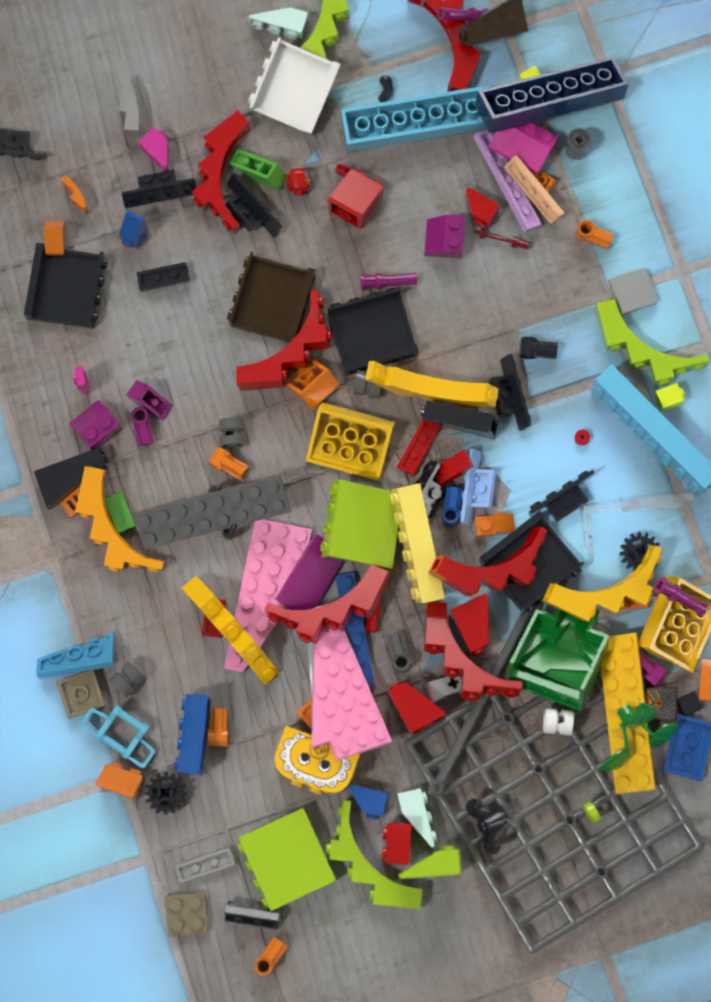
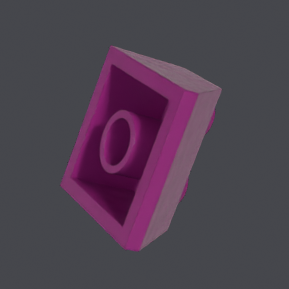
M442 215L427 219L424 256L462 259L465 216Z
M99 400L69 423L90 450L99 448L122 430L120 423Z

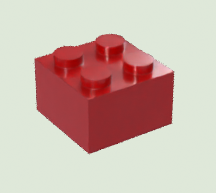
M387 823V827H383V840H386V847H382V860H385V864L410 865L411 824Z

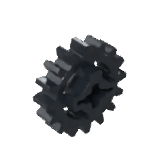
M638 532L637 537L632 533L630 534V540L627 538L623 540L626 545L621 544L620 548L624 551L620 552L619 556H624L621 563H627L626 569L631 567L633 568L632 572L636 570L646 554L647 544L660 545V543L653 542L654 536L649 539L648 533L641 536V532ZM635 541H640V543L636 546L630 545ZM643 546V555L638 560V550ZM628 554L632 556L633 562L629 559Z
M164 772L163 777L157 773V779L150 778L152 784H146V787L149 788V791L144 792L145 795L149 796L146 803L151 802L150 809L156 807V813L158 814L161 810H163L164 815L168 814V810L174 814L176 807L182 808L180 802L186 803V800L183 799V795L188 794V792L183 791L186 784H180L182 778L175 779L176 774L174 773L170 777H168V772ZM164 780L172 781L168 785H162L160 783ZM177 787L179 790L178 799L175 798V790L177 789ZM154 788L157 789V797L155 799L153 797ZM163 789H165V790H169V789H170V791H169L170 797H169V798H167V797H163V798H162V796H163L162 790H163ZM163 802H170L172 804L168 807L160 806Z

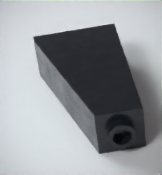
M428 400L421 409L422 419L426 423L492 440L495 439L499 421L493 414Z
M96 448L34 471L48 510L56 507L62 500L81 486L85 466L107 470L105 463L109 461L106 453Z

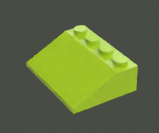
M443 846L440 848V851L402 872L398 877L399 879L460 875L459 849L454 850V846Z

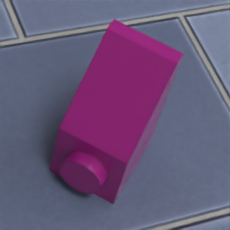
M138 380L135 381L126 394L134 403L145 408L147 412L160 420L164 419L173 406L148 384Z

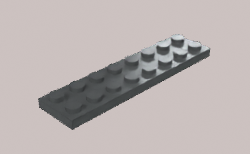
M281 474L144 509L134 512L133 515L143 548L146 550L227 529L232 524L239 526L289 513L291 508Z

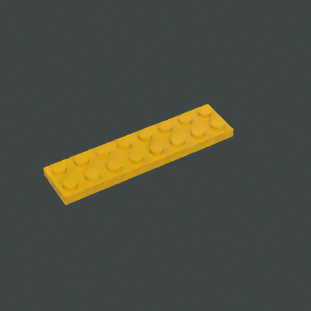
M637 633L609 636L608 647L601 662L611 756L621 749H626L623 730L620 726L622 721L617 711L625 705H631L635 712L639 702L646 703ZM641 726L635 729L626 727L630 745L629 753L632 756L624 766L613 770L615 793L624 794L656 790L651 745L649 744L650 735Z

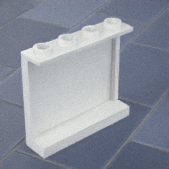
M278 37L277 42L273 41L269 51L272 52L270 59L266 58L262 69H265L263 76L259 75L255 86L258 88L255 94L251 93L248 103L251 104L250 109L312 135L340 64L282 41Z

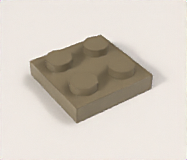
M89 670L56 682L68 719L86 714L91 708L97 710L106 707L94 670Z
M206 893L165 896L168 936L208 933Z

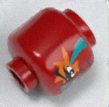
M293 168L287 174V190L294 192V196H303L306 191L311 189V176L305 168Z

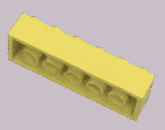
M420 483L391 489L392 493L389 496L391 504L395 505L394 520L396 524H399L400 528L398 538L399 542L403 543L404 546L402 557L408 565L406 575L408 581L412 583V588H410L412 600H415L416 603H427L444 599L442 582L428 573L436 555Z

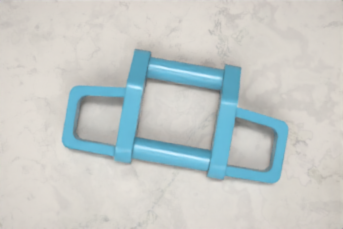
M118 704L109 716L91 708L81 721L80 727L95 736L94 739L97 741L101 740L122 754L121 757L127 760L128 758L139 767L145 768L155 753V750L142 739L149 725L141 723L123 711L122 707ZM91 713H96L106 718V721L97 733L85 726V722ZM116 715L139 730L127 748L105 734V731ZM139 741L150 750V754L144 763H140L130 756Z

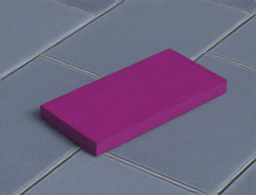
M314 534L275 598L276 601L290 610L314 609L343 560L339 562L336 558L321 557V544L324 539L318 534Z

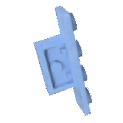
M470 448L469 451L474 467L468 470L464 476L465 490L462 493L463 505L459 515L460 522L466 526H472L474 508H492L496 471L479 469L481 452L474 448Z

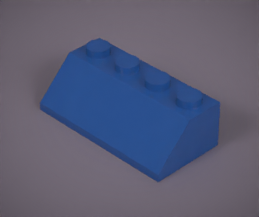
M186 694V699H182L181 710L184 711V718H180L179 723L182 737L178 738L177 749L180 750V755L175 760V769H178L179 774L203 776L211 698L207 694Z

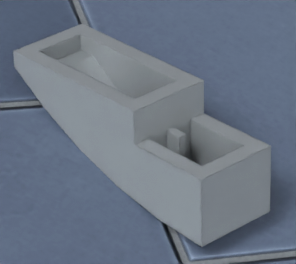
M123 76L119 113L121 118H125L124 131L126 136L141 137V116L136 95L127 76Z

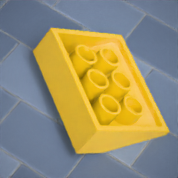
M322 402L318 407L306 462L379 481L395 422Z
M667 576L668 582L673 585H679L683 592L707 604L708 610L701 616L681 603L670 601L665 595L659 594L639 638V648L693 673L711 632V595L682 578Z

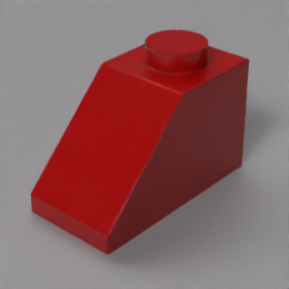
M467 187L465 197L471 219L476 226L488 229L498 214L500 205Z

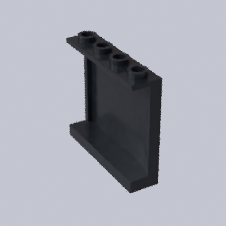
M36 243L24 309L25 318L33 321L93 329L94 323L98 321L97 305L101 304V294L99 292L100 287L104 286L103 269L107 268L108 262L104 253L100 251V254L64 250V255H45L44 244Z
M388 288L384 293H370L366 298H352L347 303H334L327 308L346 376L356 374L357 370L367 371L369 361H376L385 366L418 357L419 350L414 341L400 288Z
M538 511L485 552L479 559L483 567L500 563L515 554L525 544L532 528L543 527L547 530L545 541L539 546L536 552L537 557L531 563V565L537 568L533 581L529 585L520 586L507 578L508 583L502 589L522 614L525 612L531 613L538 607L537 603L543 600L550 583L564 587L567 585V580L570 577L576 578L583 572L584 562L580 563L544 520L545 516L541 511Z

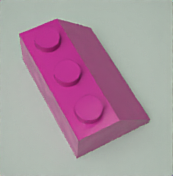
M528 123L497 131L488 148L509 160L517 155L531 172L538 174L551 155L558 136L533 123Z

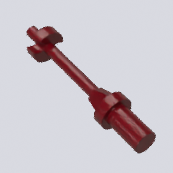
M481 228V231L475 230L474 234L479 235V239H483V236L511 243L512 248L519 247L527 250L529 248L530 242L518 240V237H514L513 240L485 233L483 228Z

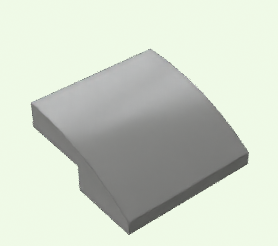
M646 268L608 280L621 315L636 312L641 308L655 306L659 303Z

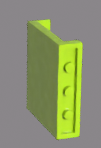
M345 480L334 481L329 488L331 496L326 508L328 516L323 528L325 536L321 544V557H332L365 565L372 564L385 570L393 569L399 524H396L394 520L395 505L391 504L389 496L392 491Z
M304 808L239 837L238 848L241 854L245 853L248 858L245 861L249 872L253 871L256 879L253 881L257 890H262L264 897L261 899L266 909L270 908L273 911L336 881Z

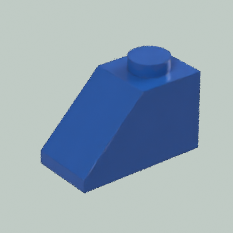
M127 210L119 237L122 241L121 243L126 247L132 248L133 246L138 249L148 228L143 217Z
M350 784L349 790L362 812L366 813V817L377 820L378 817L382 818L388 794Z

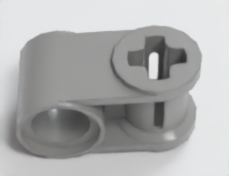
M447 676L426 683L424 687L429 700L435 703L458 693L461 690V678L459 676L456 678ZM454 679L455 682H459L456 689L448 686L451 684L450 680Z

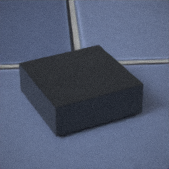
M695 691L677 698L678 705L684 716L703 709Z

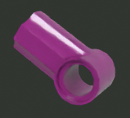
M143 407L134 408L131 418L138 446H147L155 443L147 410ZM138 413H144L145 419L137 421L135 416Z
M639 651L643 679L650 686L656 688L668 675V672L661 665L652 662Z

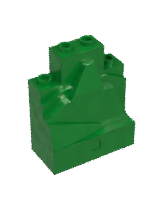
M536 609L509 662L508 680L522 681V690L582 711L598 675L599 666L609 643V635L595 630L599 619V611L596 610L594 617L589 621H582L557 609L555 615Z

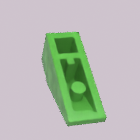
M238 148L228 162L231 167L278 191L287 176L277 163Z

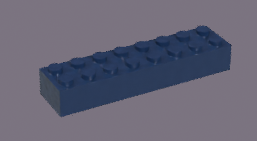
M612 56L478 90L475 107L489 133H494L624 99L629 83Z

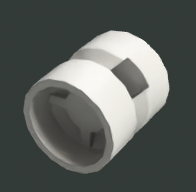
M545 708L543 733L555 734L558 731L560 735L571 736L574 711L562 709L558 712L555 708Z

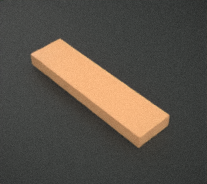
M517 155L504 166L506 171L550 224H553L564 214L563 210Z

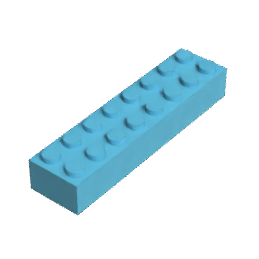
M488 86L341 109L347 152L487 130L475 107L478 90L486 89Z
M612 364L595 379L591 388L594 396L599 400L602 399L606 403L607 409L612 413L615 412L620 417L621 423L626 427L629 426L633 430L634 436L639 440L642 439L647 444L648 450L653 454L656 453L660 457L662 464L666 467L669 466L674 471L673 474L680 481L683 480L687 484L690 492L693 494L697 493L700 496L711 485V462Z

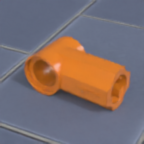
M589 220L581 221L575 231V236L579 241H587L606 250L614 234L594 226ZM581 228L588 229L589 233L584 234Z
M217 447L208 462L213 468L221 472L224 471L240 481L249 468L248 465L232 457V454L221 447Z
M210 708L208 747H228L227 708Z
M273 937L255 963L256 972L261 976L269 975L288 946L276 937ZM261 961L269 963L270 967L267 972L259 971L258 965Z

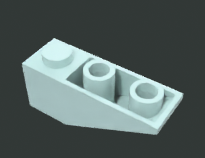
M291 7L249 15V23L253 28L258 30L266 29L276 35L284 34L294 40L297 38L303 39L309 20L308 12Z
M421 788L398 793L403 816L431 848L435 847L434 843L437 842L435 830L431 831L429 823H433L430 811L426 812L425 804L428 803L426 792H422Z

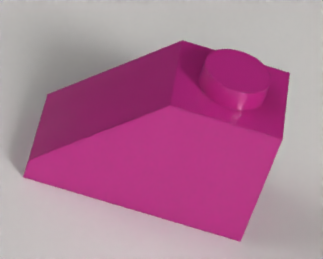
M153 127L138 142L139 147L163 171H169L168 137L162 130L158 131Z

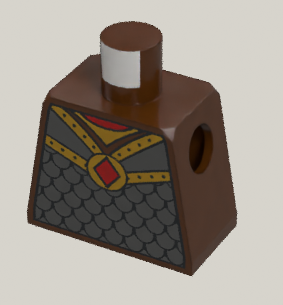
M678 686L646 688L644 690L645 702L657 711V715L653 720L666 724L676 723Z

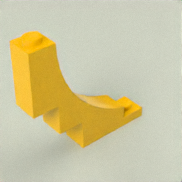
M369 361L365 380L401 397H421L433 402H449L461 408L495 407L499 390L488 383H469L439 379L416 374L397 367H386L376 361Z

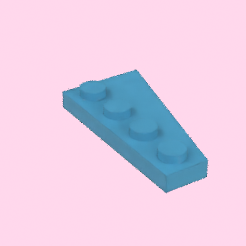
M113 631L107 633V636L98 639V637L90 639V643L81 646L79 644L71 646L68 651L62 652L60 650L38 658L36 672L38 678L113 667L115 635Z

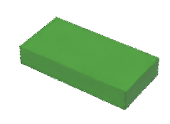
M121 491L105 498V504L119 534L136 527Z

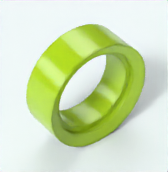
M590 801L583 805L585 813L593 824L601 820L597 809Z

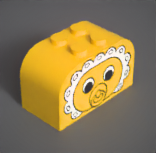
M285 726L275 754V764L281 775L291 780V785L303 788V785L310 787V792L321 795L322 792L334 795L345 791L350 785L360 754L336 761L329 743L312 748L310 734Z

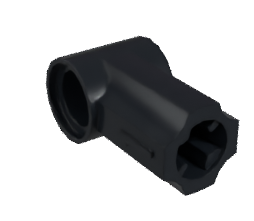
M528 336L521 337L519 357L523 359H535L536 357L556 359L558 342L542 341Z

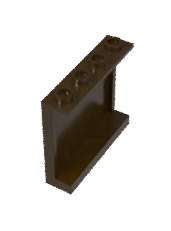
M250 252L249 257L246 256L244 260V274L239 276L238 292L235 291L233 295V309H229L227 315L230 327L290 343L299 333L316 277V269L309 267L308 270L254 256V253Z

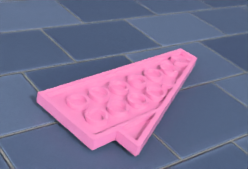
M258 520L254 523L235 619L260 648L278 624L267 618L264 609L267 603L285 610L288 609L276 601L275 598L308 546L312 529L267 520ZM229 643L224 669L244 673L248 664Z
M325 625L317 643L313 644L311 746L316 748L329 743L336 761L388 745L392 740L345 631L338 629L334 631Z

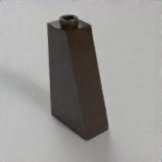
M505 0L458 28V37L463 47L529 31L522 0Z

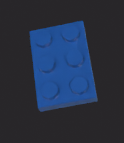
M676 714L678 730L670 739L662 772L701 782L711 745V723Z

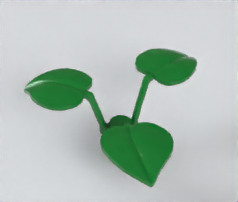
M639 702L635 712L631 705L621 707L617 714L622 721L620 726L623 730L626 749L617 751L598 770L613 771L621 768L630 760L632 755L629 753L630 745L626 727L635 729L641 726L652 736L649 744L659 746L673 737L678 730V725L676 723H667L655 733L645 725L657 715L654 707Z

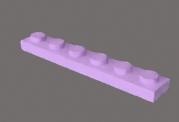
M488 130L476 133L473 137L524 232L539 228L542 224L525 192L504 168L508 163L507 158L488 148L494 134L489 133Z

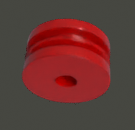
M337 164L335 173L345 177L351 168L343 164Z
M583 429L577 431L574 437L576 444L579 446L587 445L590 440L589 432Z

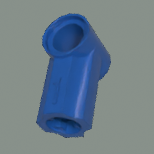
M457 487L446 488L442 513V523L446 527H454L459 521L463 490ZM448 513H452L455 515L456 518L454 520H448L446 519L445 515Z

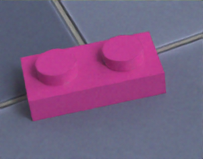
M83 366L75 367L76 373L73 374V380L77 389H80L83 395L91 393L88 376Z

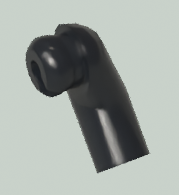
M385 75L379 79V83L383 86V91L379 95L378 100L382 103L386 102L394 92L392 78Z

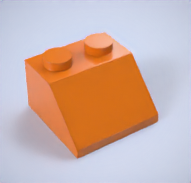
M311 357L310 361H307V368L297 369L285 381V385L293 394L312 410L320 405L321 401L340 385L328 368Z
M114 762L111 765L105 764L96 782V786L138 799L145 778L141 776V771L132 768L126 771L122 769L123 765Z

